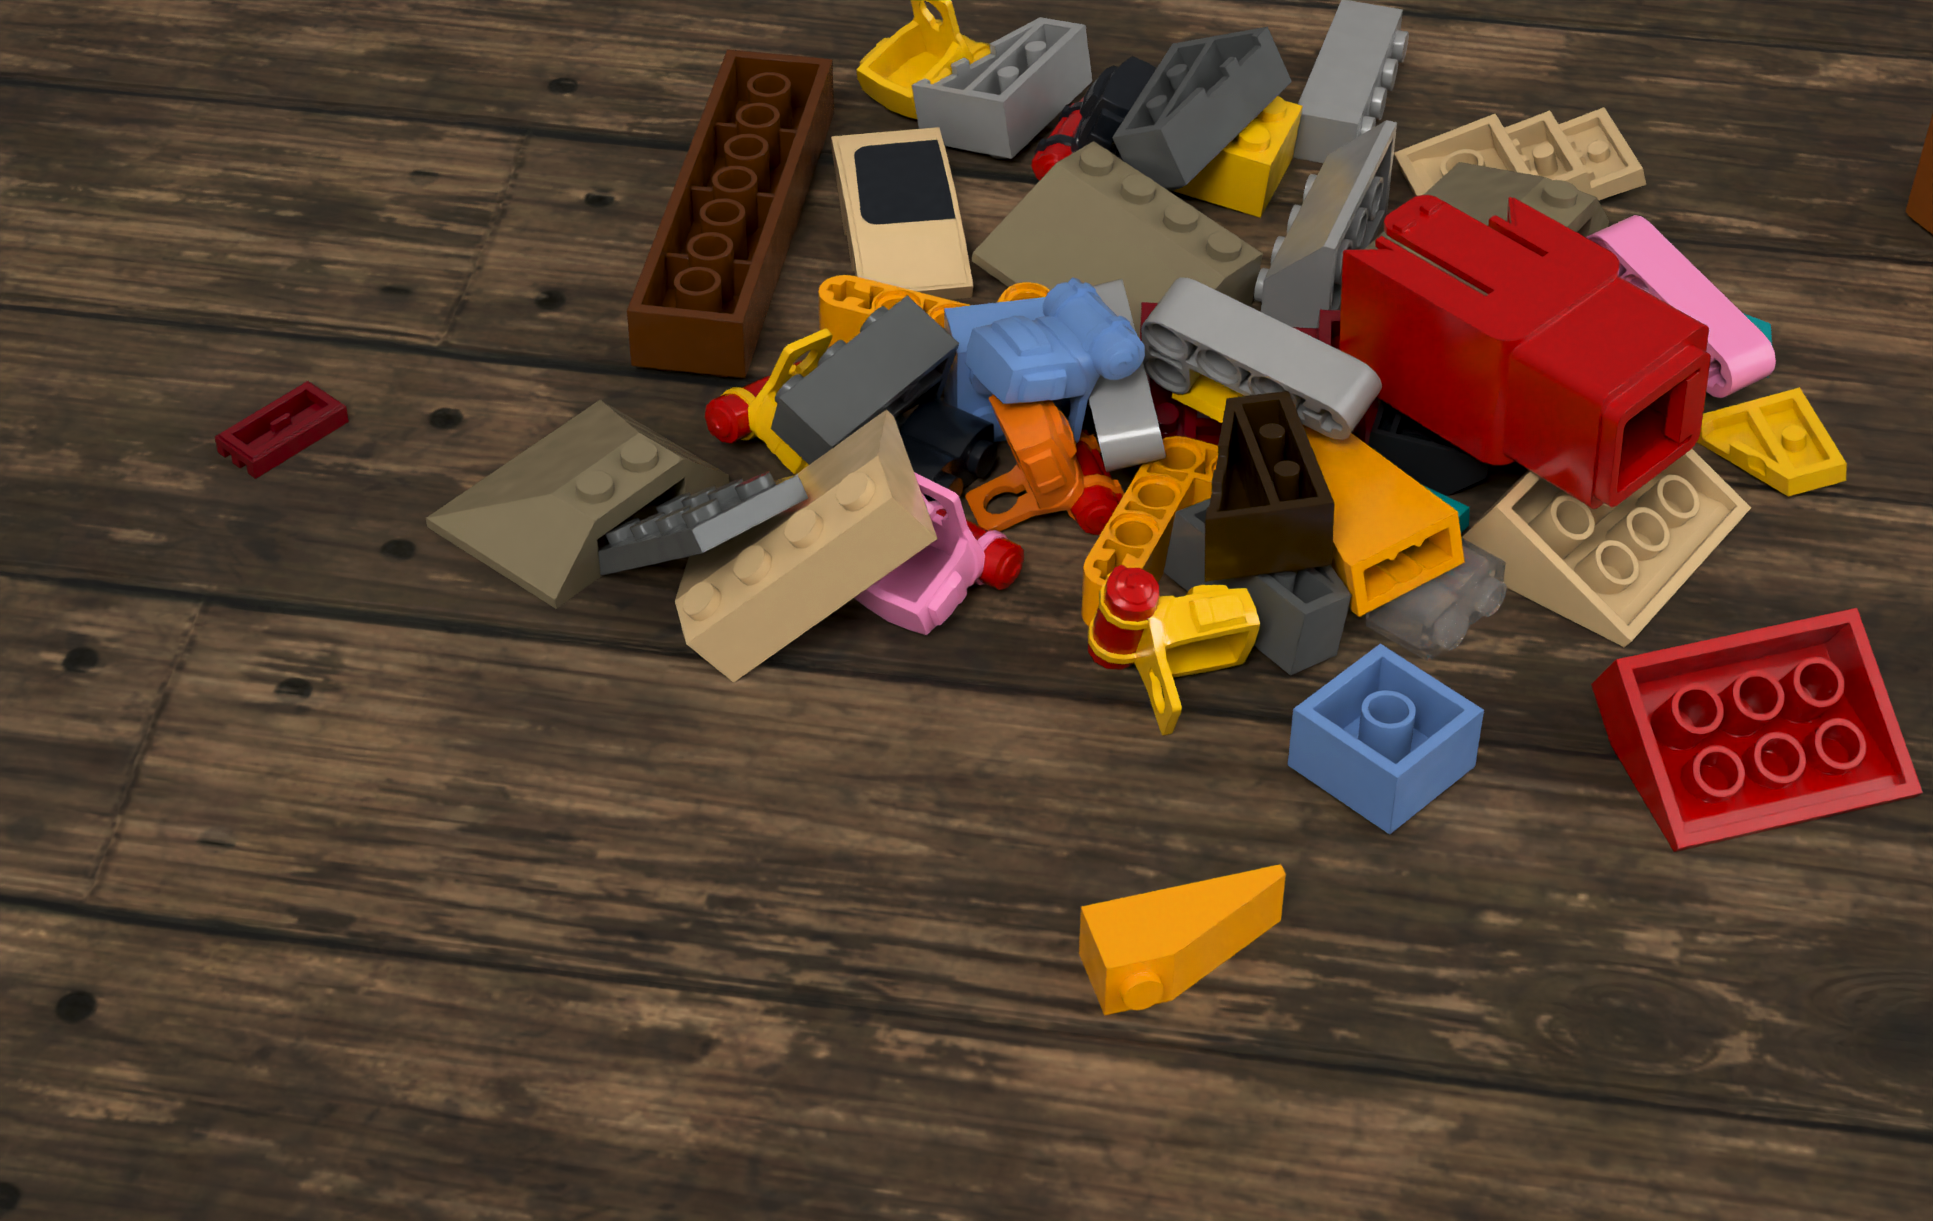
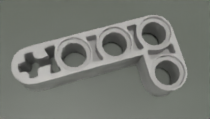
M1180 277L1174 281L1141 328L1142 342L1145 345V357L1143 359L1145 371L1151 379L1164 389L1176 394H1185L1202 374L1244 396L1289 391L1301 423L1333 439L1344 440L1350 436L1382 389L1381 380L1376 372L1359 359L1190 278Z
M1119 279L1094 285L1093 287L1102 301L1117 316L1120 315L1129 320L1130 325L1135 330L1123 280ZM1143 361L1134 373L1119 380H1109L1100 375L1089 396V402L1106 473L1165 459L1166 454Z

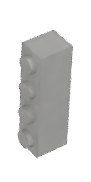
M1341 0L1298 102V105H1302L1303 108L1293 158L1324 163L1328 154L1374 128L1376 119H1382L1387 90H1393L1398 62L1403 63L1408 46L1409 32L1401 30L1403 9Z

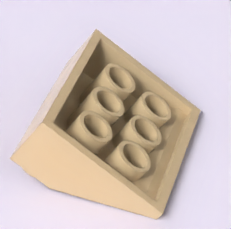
M887 409L797 473L809 497L808 499L702 554L689 556L675 599L686 644L732 682L740 679L938 539L895 418Z
M1691 449L1615 507H1610L1604 503L1599 508L1592 509L1537 474L1527 470L1461 538L1462 546L1502 586L1626 647L1738 524L1751 507Z

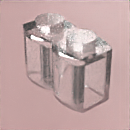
M1462 538L1465 563L1366 613L1365 625L1426 661L1431 660L1445 649L1448 651L1455 649L1465 637L1470 625L1477 622L1483 616H1492L1499 609L1507 592V585L1503 583L1506 562Z

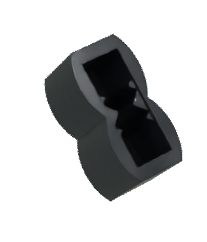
M930 398L921 403L909 415L899 431L913 471L955 492L959 498L963 488L971 485L979 477H985L990 472L997 457L993 423L936 398ZM924 494L927 500L937 501L929 495Z

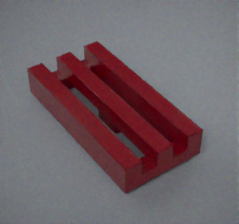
M306 381L216 435L217 452L224 458L231 455L233 464L239 468L246 465L248 474L257 479L348 423L347 408L311 382Z

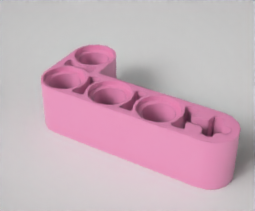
M1634 215L1586 237L1617 256L1620 263L1619 277L1709 327L1706 352L1710 354L1711 361L1706 392L1717 398L1726 397L1771 375L1774 371L1776 364L1775 352L1771 342L1764 333L1645 218Z

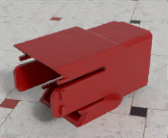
M1419 195L1410 199L1389 213L1384 219V232L1387 236L1487 293V296L1383 236L1375 240V247L1378 249L1343 251L1339 350L1359 359L1376 372L1382 383V389L1377 396L1379 399L1476 459L1492 465H1505L1517 462L1590 508L1597 509L1604 503L1610 507L1617 506L1689 452L1697 443L1701 433L1711 361L1710 354L1706 352L1709 327L1619 277L1620 263L1614 253L1514 197L1508 198L1507 221L1494 215L1489 219L1488 226L1436 196Z

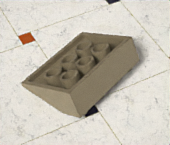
M1093 141L1057 162L975 249L972 254V262L1008 287L1016 283L1031 282L1038 283L1052 290L1057 284L1068 283L1072 277L1079 279L1082 283H1089L1092 286L1122 279L1135 331L1140 339L1141 302L1159 303L1174 281L1180 277L1196 280L1251 307L1263 253Z

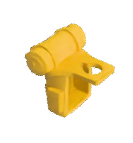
M911 0L914 13L913 20L890 38H884L877 43L876 47L860 61V66L856 69L857 79L865 93L890 111L917 119L912 90L914 83L926 78L930 80L931 84H934L952 74V63L966 58L972 64L991 53L988 43L976 42L960 33L951 0ZM924 1L931 3L940 12L943 21L935 19L927 9Z

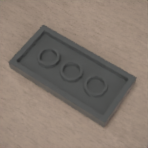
M770 471L743 481L741 478L719 488H716V485L693 495L690 492L682 494L657 506L658 514L642 521L639 518L633 519L607 532L605 536L609 544L598 549L600 574L602 576L702 554L809 497L798 474L774 480Z

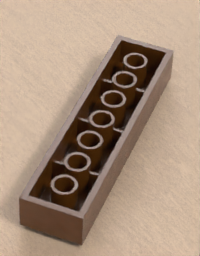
M727 49L627 308L631 366L656 368L662 371L675 370L712 374L718 377L746 378L834 115L833 59Z

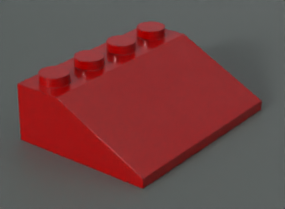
M1857 608L1616 659L1591 684L1610 744L1673 852L1918 797L1923 793Z

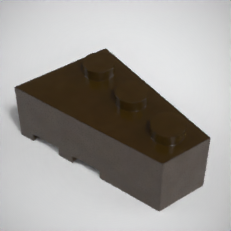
M1289 391L1227 398L1218 444V460L1212 478L1210 505L1207 507L1205 517V582L1282 571L1296 572L1306 568L1332 565L1334 501Z

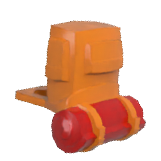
M990 396L989 401L1017 464L1011 471L967 492L965 495L978 525L988 531L997 530L1000 532L1033 516L1067 510L1069 516L1077 521L1078 525L1086 533L1100 535L1125 493L1118 479L1113 480L1110 473H1106L1104 462L1100 456L1101 449L1094 434L1089 435L1087 430H1081L1079 442L1076 443L1068 420L1051 400L1003 404L996 396ZM1024 490L1026 491V494L1019 496L1016 504L1008 511L1000 514H992L986 511L988 502L994 496L1004 492L1018 494Z

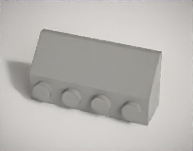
M1386 120L1328 154L1318 175H1309L1304 189L1302 206L1296 204L1293 206L1288 220L1286 237L1278 236L1275 241L1270 269L1261 268L1254 290V301L1262 303V313L1291 327L1316 328L1320 309L1341 310L1343 251L1365 249L1375 240L1387 215L1397 122Z

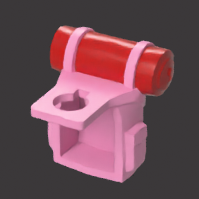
M914 472L938 539L854 598L886 621L910 631L928 635L937 625H942L958 604L962 603L967 595V588L974 583L978 585L986 584L997 590L1008 588L1020 574L1024 563V550L1020 545L1008 540L1005 534L997 530L988 531L966 520L960 498L955 492ZM924 494L929 495L937 501L927 500Z

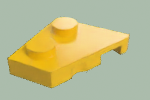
M1800 387L1703 414L1701 433L1697 443L1788 497L1846 481L1847 463Z

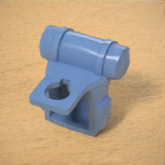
M1072 277L1068 283L1057 284L1047 293L1043 302L1044 317L1030 320L1024 316H1012L994 321L991 325L973 328L967 346L966 365L981 384L1003 404L1051 400L1062 411L1061 399L1069 398L1071 407L1068 422L1075 441L1078 443L1087 402L1100 375L1109 380H1119L1130 376L1140 367L1145 357V345L1130 325V321L1123 316H1117L1102 301L1091 284L1082 283L1079 279Z

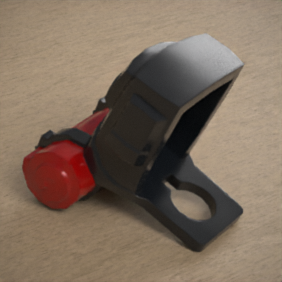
M1134 56L1127 59L1119 67L1113 65L1106 68L1079 102L1064 107L1062 114L1059 116V123L1047 139L1042 138L1034 151L1035 156L1031 164L1036 178L1040 181L1057 162L1093 141L1123 160L1112 137L1157 68Z

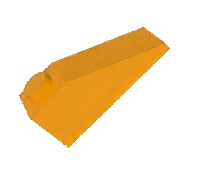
M1282 865L1269 866L1081 906L1079 955L1104 1016L1128 1010H1143L1155 1004L1174 1000L1279 923L1282 916L1286 877Z

